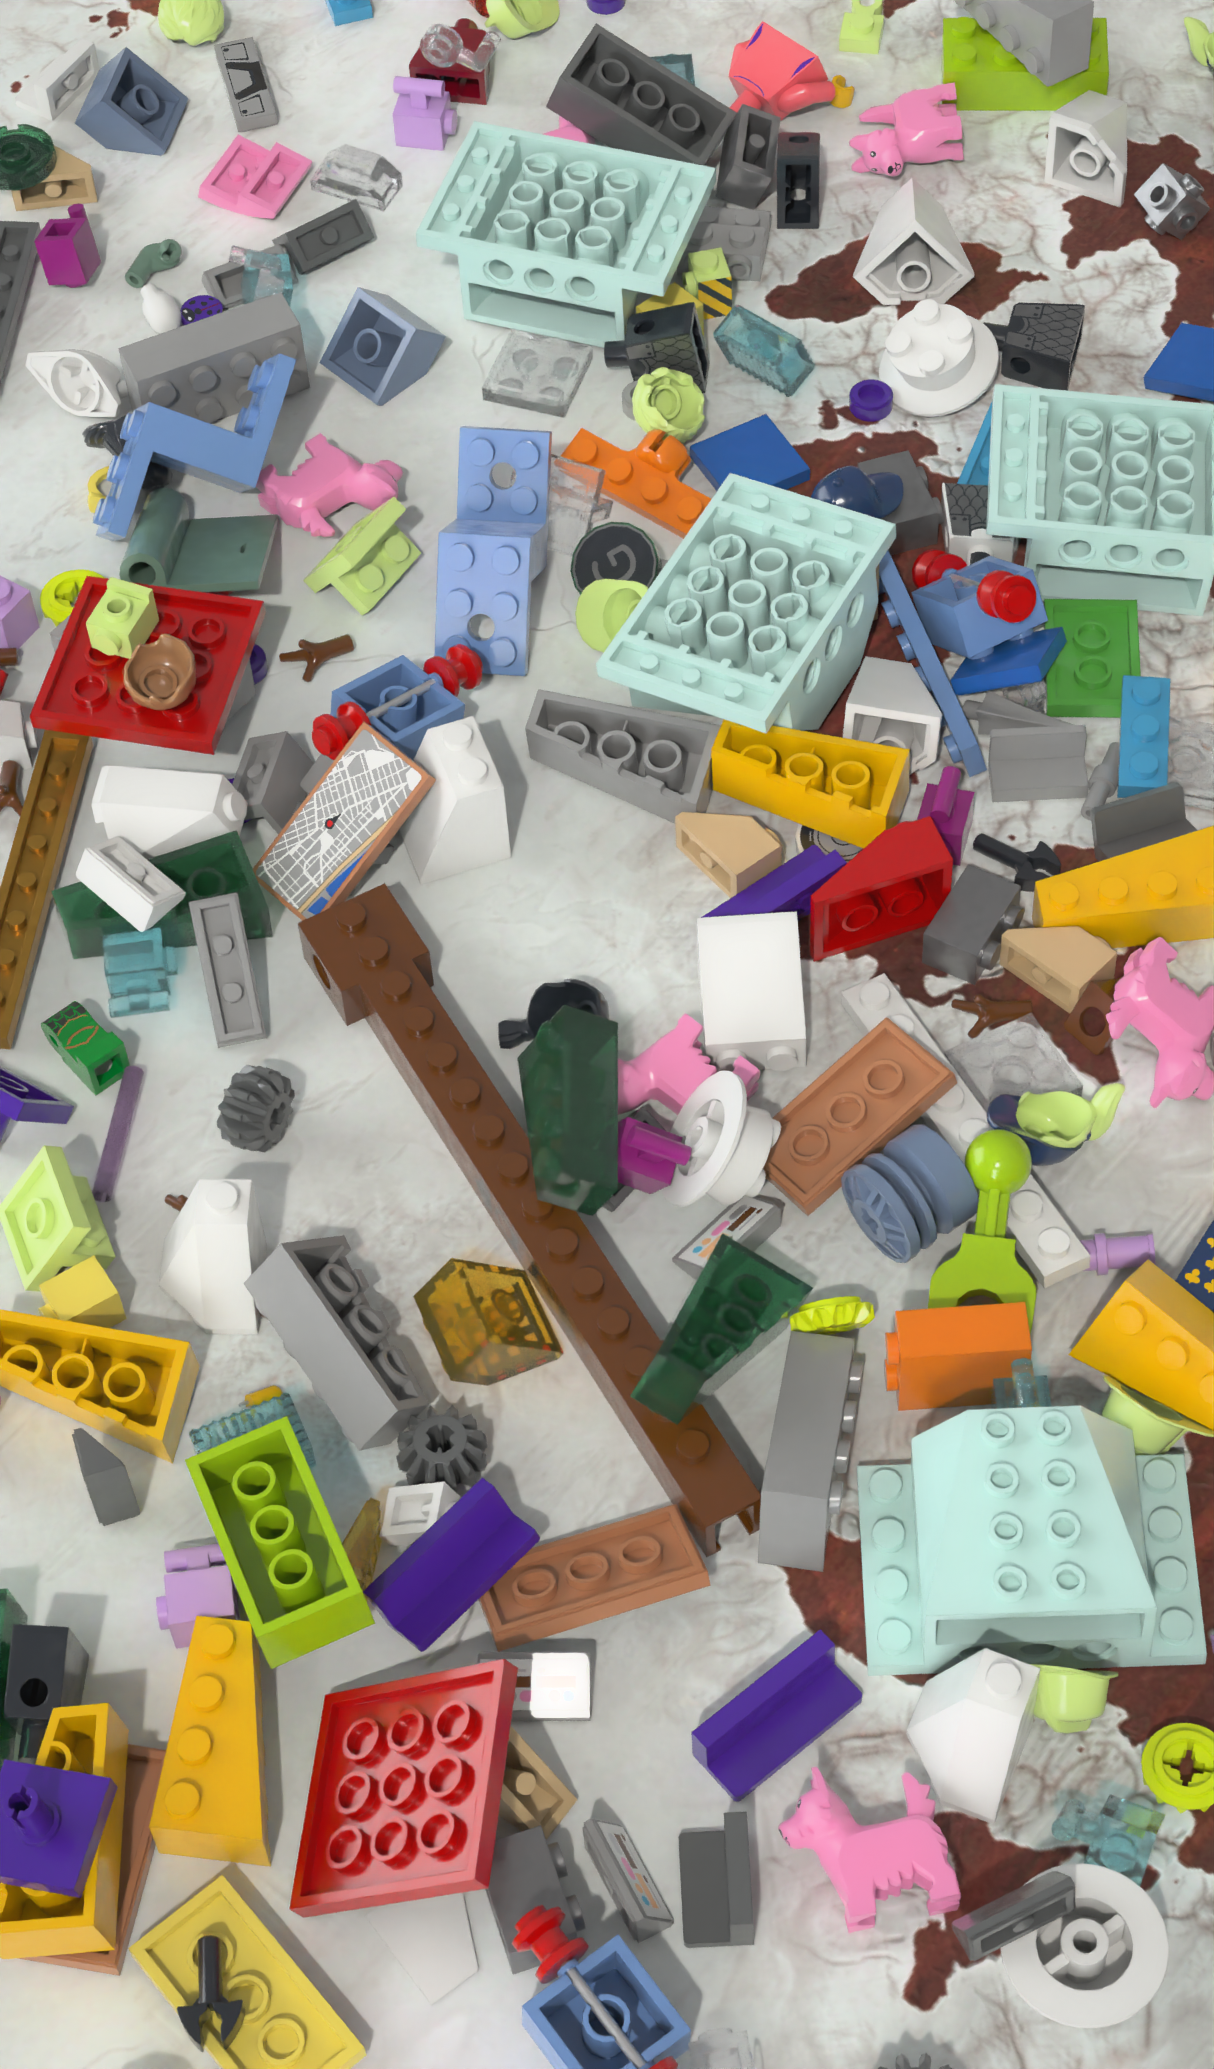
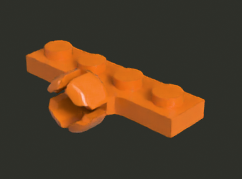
M581 428L556 461L558 467L564 473L683 539L711 501V498L679 481V478L691 463V457L687 454V448L672 435H669L665 440H661L666 432L660 429L647 432L635 449L625 451Z

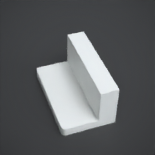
M81 38L65 54H60L15 97L17 107L51 121L57 118L94 82L100 70L95 44Z

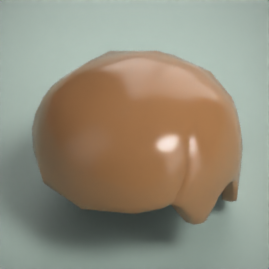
M161 634L159 639L151 644L139 643L124 666L125 688L134 702L140 706L154 710L171 709L182 704L195 688L196 662L194 654L185 641L170 634Z

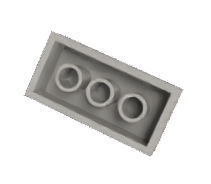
M281 292L118 348L132 412L151 402L207 423L235 415L240 412L242 407L248 408L253 392L247 390L255 365L261 366L263 361L279 353L296 359L285 397L310 388L301 326Z

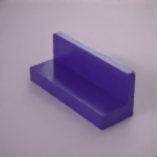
M812 845L701 918L797 911V920L799 921L810 914L811 895L845 866L847 862L836 849L825 855L817 845Z
M481 1478L380 1574L363 1593L389 1627L420 1652H423L538 1543L540 1536L533 1527L511 1511L491 1483Z
M820 1629L691 1732L693 1756L734 1801L739 1802L861 1704L862 1692L835 1665V1644Z

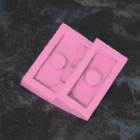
M238 134L200 185L198 197L239 214L274 219L310 169L312 160L277 142L269 151Z

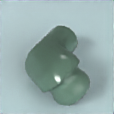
M166 239L161 243L145 246L125 274L127 283L134 288H141L152 273L172 269L180 261L182 254L180 244L173 239Z

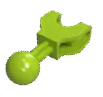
M1002 1129L989 1130L980 1134L971 1142L965 1155V1167L973 1179L975 1187L979 1190L974 1234L963 1233L959 1252L955 1257L945 1261L932 1275L928 1309L959 1307L969 1297L982 1295L996 1300L998 1304L1025 1302L1031 1336L1036 1302V1287L1028 1272L1018 1264L1015 1258L1016 1239H1007L1006 1229L1010 1194L1019 1190L1028 1180L1032 1168V1157L1026 1143L1015 1133Z

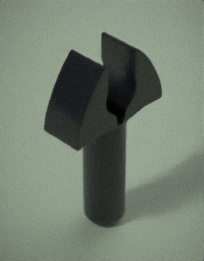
M983 833L977 835L973 842L974 851L1015 869L1017 874L1015 875L1014 884L1021 886V891L1034 892L1036 881L1050 877L1035 871L1037 869L1045 870L1054 876L1060 874L1061 863L1058 857L1042 841L1038 843L1034 851L1022 852Z
M206 1935L197 1941L199 1998L192 2006L177 2007L184 2030L201 2052H204L202 2027L209 2019L211 2011H215L217 2018L222 2021L221 2042L225 2050L231 2045L238 2034L245 2016V2006L242 1999L229 2002L223 1996L221 1940L217 1936Z

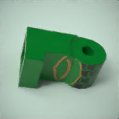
M72 1002L41 1023L44 1035L51 1046L62 1057V1061L95 1096L132 1072L124 1042L112 1031L107 1033L80 1003ZM110 1059L112 1061L111 1068L104 1074L96 1075L94 1069Z

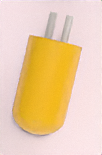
M273 1385L246 1394L245 1401L239 1403L238 1406L246 1405L241 1411L248 1410L250 1414L254 1415L281 1404L284 1400V1395L278 1386Z

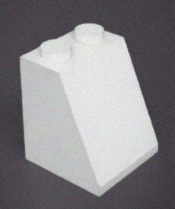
M474 716L427 729L413 761L433 776L436 781L398 830L420 885L511 858L504 786Z
M797 911L697 918L702 1024L705 1056H708L711 1060L709 1065L716 1066L717 1072H732L735 1060L741 1055L759 1070L786 1071L796 1067H806V1027Z

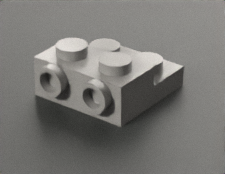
M705 206L677 266V275L682 276L683 272H689L688 253L721 247L733 280L760 282L771 226V211Z

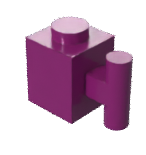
M80 203L68 207L67 210L70 218L49 219L34 240L48 285H66L67 287L75 288L87 284L101 263L84 205Z
M947 766L942 770L938 785L927 783L917 820L928 816L931 817L953 858V865L960 866L973 821L975 792L957 789L961 778V771L956 767Z
M626 1117L605 1128L601 1133L596 1146V1156L600 1158L596 1175L642 1192L653 1194L671 1185L676 1163L685 1166L691 1156L692 1148L681 1143L683 1137Z

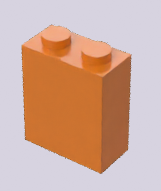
M1025 1302L895 1311L894 1332L885 1333L887 1359H884V1377L886 1391H896L898 1411L1026 1402L1032 1345Z

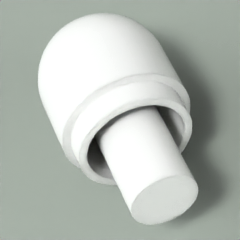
M149 283L143 286L140 292L144 298L142 304L143 315L151 328L158 334L180 327L182 323L181 311L173 297L164 291H158L155 284Z

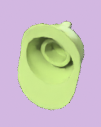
M486 0V7L490 16L484 24L486 28L496 26L507 37L517 39L529 33L551 27L556 23L560 14L558 0Z
M615 579L596 580L585 587L578 598L575 611L576 625L582 640L592 649L604 653L649 588L636 581Z
M1106 1375L1103 1376V1380L1111 1387V1391L1101 1416L1133 1431L1135 1456L1165 1454L1187 1431L1214 1437V1431L1148 1396L1139 1394L1114 1378Z
M1030 1664L1041 1668L1034 1716L1046 1720L1047 1724L1055 1732L1073 1733L1086 1731L1090 1727L1092 1719L1103 1715L1110 1678L1118 1677V1672L1078 1670Z

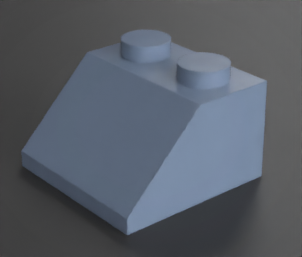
M125 47L98 71L75 124L106 149L161 156L167 150L189 98L130 49Z
M358 287L319 363L373 403L383 406L427 374L446 336L389 295Z

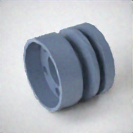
M924 1125L911 1126L886 1144L883 1149L884 1155L881 1153H871L864 1159L862 1164H855L846 1170L841 1177L842 1192L857 1224L885 1256L897 1263H907L916 1257L921 1249H927L933 1245L937 1239V1233L949 1234L972 1218L977 1212L978 1194L973 1179L963 1161L938 1133Z

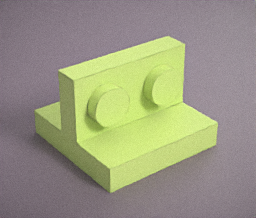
M393 496L363 517L349 529L303 581L315 593L331 583L361 615L369 612L421 554L418 548L394 524L405 512L406 508Z
M44 1145L0 1205V1220L25 1291H40L39 1285L55 1277L62 1266L73 1267L94 1255L102 1268L107 1269L116 1257L87 1178L84 1176H72L62 1147Z

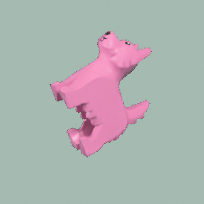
M955 82L936 85L929 89L912 90L899 96L893 104L870 107V109L859 115V120L862 122L894 124L895 128L894 130L884 128L882 131L876 130L869 134L857 135L849 141L850 146L863 153V156L852 164V171L858 173L871 171L894 177L901 173L903 164L906 162L922 164L946 159H953L954 161L964 160L962 143H944L946 140L963 139L961 118L957 116L956 103L937 104L939 101L957 99Z
M320 433L305 443V449L312 458L306 459L305 463L298 465V469L292 471V476H278L276 468L270 464L261 470L256 484V488L261 491L258 495L260 506L269 513L279 515L286 525H292L294 528H303L304 531L311 532L313 537H329L335 535V530L324 520L326 517L350 502L358 503L373 511L393 496L397 499V482L401 479L403 471L399 465L390 460H380L375 464L364 463L362 465L343 450L329 444L327 438Z
M1162 937L1149 942L1144 950L1140 947L1130 954L1124 966V976L1115 984V992L1113 994L1115 1002L1110 1005L1111 1012L1106 1014L1112 1039H1119L1128 1024H1130L1158 1049L1159 1057L1155 1069L1154 1089L1149 1100L1153 1108H1157L1166 1097L1179 1101L1191 1096L1200 1100H1208L1214 1093V1072L1207 1066L1204 1054L1214 1030V986L1207 987L1197 997L1192 989L1189 990L1186 984L1179 983L1176 978L1170 979L1166 963L1173 961L1178 952Z
M685 1013L678 1020L675 1029L657 1040L635 1059L624 1061L615 1054L608 1053L592 1063V1069L599 1080L596 1086V1095L600 1101L595 1109L601 1111L595 1123L598 1126L603 1125L613 1117L632 1111L650 1099L658 1100L678 1115L695 1089L708 1077L717 1073L716 1066L709 1065L711 1062L710 1058L702 1056L703 1053L700 1049L702 1043L697 1040L703 1031V1026ZM740 1055L734 1062V1070L732 1072L739 1075L743 1080L748 1101L758 1090L759 1083L757 1081L760 1078V1070Z
M817 1767L811 1768L813 1780L810 1781L812 1789L799 1797L796 1804V1813L791 1818L782 1822L778 1830L785 1842L793 1849L808 1848L816 1852L823 1869L846 1908L844 1916L848 1933L874 1928L876 1915L875 1899L886 1901L888 1894L899 1897L901 1894L900 1888L910 1890L913 1887V1883L929 1893L930 1898L926 1902L929 1916L958 1910L961 1893L955 1870L947 1862L948 1846L946 1838L938 1825L933 1821L936 1803L934 1800L928 1799L930 1792L928 1784H919V1781L910 1773H904L901 1777L907 1803V1816L884 1823L861 1826L855 1822L847 1805L831 1789Z

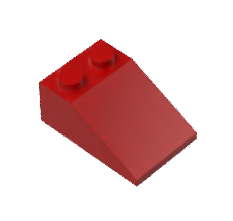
M930 816L915 821H905L893 828L884 830L811 895L810 955L813 962L916 930L931 923L951 891L953 858Z

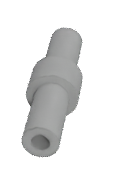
M1119 742L1110 744L1102 764L1094 768L1088 781L1090 791L1081 809V815L1087 820H1091V809L1105 804L1107 798L1113 796L1117 789Z

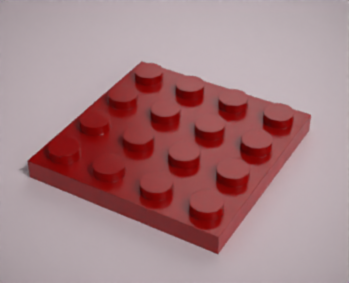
M86 576L30 713L33 728L214 755L266 614L264 601L134 583L153 589L159 622L145 644L156 642L161 634H170L186 642L194 654L196 662L195 688L186 700L171 709L154 710L134 702L125 688L124 666L129 659L118 655H107L91 647L86 621L107 590L106 583L109 579Z
M500 1659L325 1695L289 1910L305 1918L489 1888L518 1667L506 1659Z

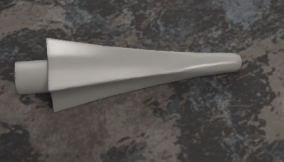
M989 690L983 702L966 700L962 709L967 719L978 721V735L990 734L993 729L1074 725L1019 705Z

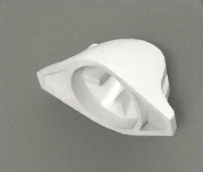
M69 349L28 353L26 367L62 408L78 416L116 417L119 415L121 399L128 396L126 382L120 381L121 373L113 363L100 355L86 350Z

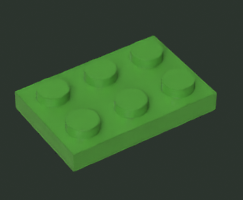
M1044 599V608L1048 621L1044 622V630L1063 627L1067 640L1045 675L1046 715L1050 717L1120 718L1123 675L1141 676L1137 600Z

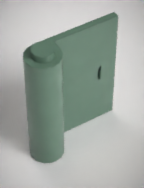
M171 488L155 489L148 494L120 566V579L127 582L197 592L257 590L260 588L278 526V515L190 519L186 500L179 492Z

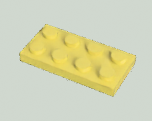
M223 1875L128 1948L133 1959L178 2014V2006H192L199 1998L197 1941L206 1935H214L220 1938L223 1996L229 2002L242 1999L245 2006V2016L240 2030L226 2050L221 2042L222 2021L217 2018L215 2011L210 2012L209 2019L203 2024L204 2048L221 2069H351L367 2055L364 2046Z

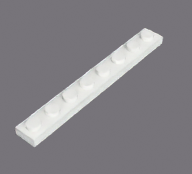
M885 973L842 991L841 1005L863 1036H866L887 1017L955 1074L957 1084L923 1113L921 1117L930 1129L938 1133L952 1147L964 1163L966 1151L971 1142L980 1134L989 1130H995L988 1124L985 1110ZM1030 1173L1026 1183L1019 1190L1010 1194L1006 1236L1008 1239H1016L1015 1249L1045 1289L1090 1268V1254Z

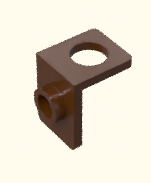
M1121 978L1091 981L1064 1023V1028L1095 1055L1103 1054L1112 1040L1106 1014L1111 1012L1110 1005L1115 1002L1113 996L1115 984ZM1091 1007L1101 1010L1105 1017V1028L1098 1036L1090 1035L1085 1030L1083 1024L1084 1014Z

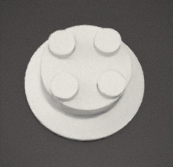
M925 299L918 302L913 310L900 318L886 338V349L879 366L880 381L886 383L892 389L893 404L899 409L924 417L951 414L972 404L991 385L999 365L998 345L992 332L979 320L966 315L954 306L937 304L934 300Z
M720 1071L711 1075L695 1089L679 1112L670 1133L683 1137L681 1143L690 1146L692 1151L689 1161L685 1166L676 1163L671 1185L661 1189L664 1198L669 1203L678 1207L688 1206L707 1194L722 1205H730L740 1200L744 1195L753 1198L762 1189L766 1176L763 1167L767 1161L770 1148L774 1146L779 1138L781 1124L779 1121L772 1119L766 1110L747 1105L746 1088L739 1075L731 1071Z
M1093 1864L1061 1865L1041 1872L1030 1879L1024 1885L1052 1871H1058L1070 1876L1075 1884L1076 1907L1074 1911L1000 1948L1006 1974L1017 1993L1040 2014L1053 2021L1072 2027H1106L1127 2020L1141 2011L1159 1990L1169 1960V1941L1166 1926L1157 1906L1148 1894L1134 1881L1119 1872Z

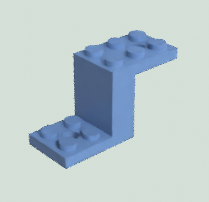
M279 353L263 361L261 366L255 365L247 390L253 392L248 408H241L235 423L234 432L151 402L135 409L132 414L128 413L120 432V438L126 440L123 452L119 456L114 455L106 477V481L112 482L109 495L105 499L100 498L94 513L93 523L99 525L96 536L110 541L126 537L150 461L238 493L254 489L264 463L296 359Z
M472 426L460 427L457 519L442 529L438 535L434 656L446 659V653L449 648L462 644L478 654L482 661V673L514 676H525L527 674L531 582L547 566L552 431ZM497 463H508L515 469L516 481L513 486L504 488L495 483L492 471ZM485 614L493 620L495 630L491 637L479 638L472 632L470 622L474 615Z

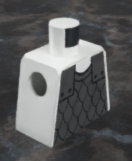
M942 483L941 506L944 520L941 526L945 552L961 557L967 566L988 556L1014 563L1021 538L986 534L988 485Z

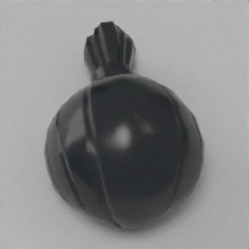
M564 979V982L544 983L535 990L531 997L526 1019L521 1021L504 1020L498 1023L500 1048L512 1049L524 1041L534 1040L544 1050L557 1055L569 1057L585 1055L594 1050L606 1034L609 1024L608 1002L605 1000L602 992L585 981Z

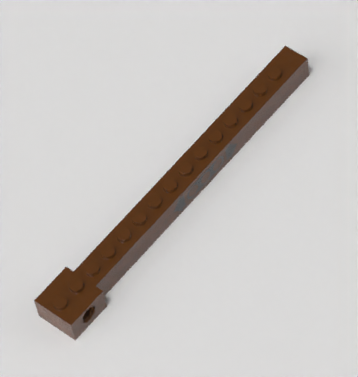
M386 884L377 886L297 923L304 959L343 1021L349 1026L359 1020L366 1019L672 1504H677L689 1531L705 1556L709 1557L721 1550L716 1541L715 1525L734 1515L738 1517L749 1535L758 1531L760 1526L761 1494L430 988L434 986L430 952Z

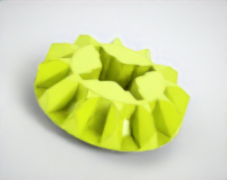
M77 569L66 571L53 577L44 586L40 595V605L44 617L51 618L57 627L72 613L74 607L70 603H73L75 597H78V592H80L86 576L104 578L102 575L90 570Z
M857 1296L823 1299L802 1305L798 1308V1313L789 1317L791 1331L835 1335L866 1326L875 1318L872 1303L862 1302L861 1298Z
M1192 1723L1172 1724L1157 1731L1148 1740L1142 1754L1141 1767L1144 1785H1148L1155 1794L1158 1804L1165 1802L1176 1807L1180 1814L1186 1810L1196 1809L1205 1812L1214 1804V1732ZM1187 1750H1191L1193 1767L1198 1771H1203V1774H1194L1191 1782H1188V1786H1182L1183 1781L1180 1780V1771L1171 1768V1766H1180Z

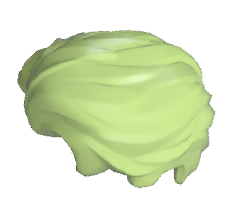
M161 0L158 7L160 29L167 39H182L192 46L209 40L213 43L224 29L223 5L220 0Z
M661 367L655 369L651 375L644 374L638 379L632 398L633 414L638 425L646 433L654 429H660L666 432L661 440H665L669 435H672L680 442L685 443L697 434L705 419L703 415L704 395L697 384L693 382L691 375Z

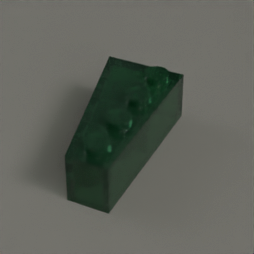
M237 830L147 859L186 894L182 901L144 932L136 929L81 881L52 891L58 920L73 959L197 946L189 902L232 893L238 894L247 940L273 937L269 907Z
M563 1005L550 1021H545L541 1025L537 1036L519 1055L517 1061L537 1199L593 1216L618 1190V1022Z
M722 1233L695 1276L630 1397L676 1425L679 1424L787 1329L790 1324L789 1317L798 1312V1308L803 1305L813 1287Z

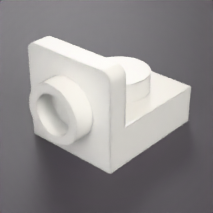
M445 1482L390 1487L379 1537L390 1546L413 1544L461 1496Z

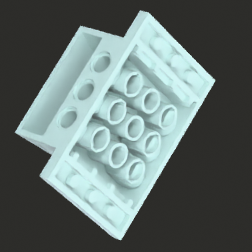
M474 121L416 232L417 247L458 255L464 319L604 348L606 341L625 340L627 321L633 314L639 292L664 297L714 188L716 168Z
M995 384L992 396L986 534L1027 538L1024 567L1033 569L1042 601L1044 599L1137 600V610L1203 616L1214 577V404Z
M730 473L597 661L598 677L629 687L631 703L634 707L715 716L766 734L772 725L801 731L819 729L861 664L878 604L876 567L897 537L896 524Z
M1079 1405L966 1410L911 1438V1464L857 1466L868 1676L942 1673L985 1648L1027 1664L1072 1669L1198 1665L1206 1663L1207 1651L1184 1454L1135 1456L1133 1431Z

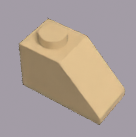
M45 142V144L52 149L55 157L53 169L44 179L34 185L20 189H11L16 211L98 202L91 165L49 142Z
M681 812L675 816L676 847L730 898L781 866L782 844L772 830L768 828L763 829L751 816Z
M1079 926L1008 929L1002 934L999 964L1065 1011L1071 1013L1091 981L1114 979L1117 952L1104 939L1092 936Z
M510 1726L499 1816L520 1831L541 1825L547 1840L578 1799L513 1727Z

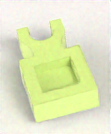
M852 0L851 13L844 12L839 36V51L879 54L884 30L883 0H875L874 4L870 6L861 5V0Z

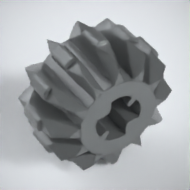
M246 1065L241 1069L240 1073H235L232 1076L229 1088L223 1090L225 1096L222 1103L218 1105L221 1114L217 1119V1127L221 1129V1138L229 1141L232 1146L243 1150L247 1149L265 1153L271 1148L272 1144H277L280 1141L282 1130L288 1127L287 1120L293 1112L291 1103L295 1093L291 1089L290 1079L282 1076L280 1072L267 1067Z
M452 1404L444 1415H438L431 1405L427 1410V1419L422 1420L411 1415L408 1421L409 1431L399 1432L397 1444L400 1451L396 1456L398 1468L402 1470V1473H406L408 1484L418 1485L445 1482L456 1493L457 1484L459 1483L472 1488L476 1483L475 1472L485 1471L487 1465V1458L484 1453L487 1448L486 1435L481 1430H477V1422L472 1414L459 1418L458 1410Z

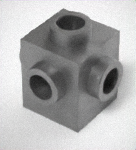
M1164 163L1134 194L1148 213L1144 219L1149 226L1160 235L1167 231L1180 240L1189 231L1194 229L1203 216L1211 209L1201 196L1204 191L1203 187L1195 178L1188 173L1182 175Z

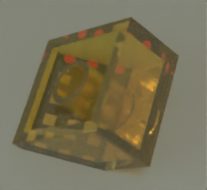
M451 1258L413 1296L423 1317V1324L430 1333L439 1353L442 1367L451 1381L489 1386L558 1360L564 1354L525 1270Z

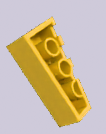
M725 719L722 721L711 749L714 791L863 849L884 830L893 828L898 824L909 792L910 749L773 725L766 734Z
M1214 826L1036 881L1032 910L1034 928L1079 926L1092 936L1104 939L1112 949L1147 945L1158 937H1162L1167 943L1214 938Z
M1148 1259L1124 1281L1068 1355L1214 1431V1312Z
M0 1309L1 1387L173 1464L200 1367L190 1342Z
M196 1616L149 1824L158 1852L161 1854L271 1867L267 1823L268 1801L265 1785V1745L262 1728L260 1651L250 1621Z
M109 1703L53 1708L35 1765L108 1777L118 1786L82 1897H72L0 1883L1 1959L115 1950L129 1729Z

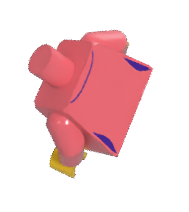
M763 21L757 27L750 40L738 43L734 47L728 77L739 96L729 107L736 113L741 105L745 104L781 117L780 120H783L790 113L815 103L830 102L838 108H846L852 104L855 88L853 86L845 87L846 79L843 76L836 75L833 77L832 82L827 81L828 77L817 55Z

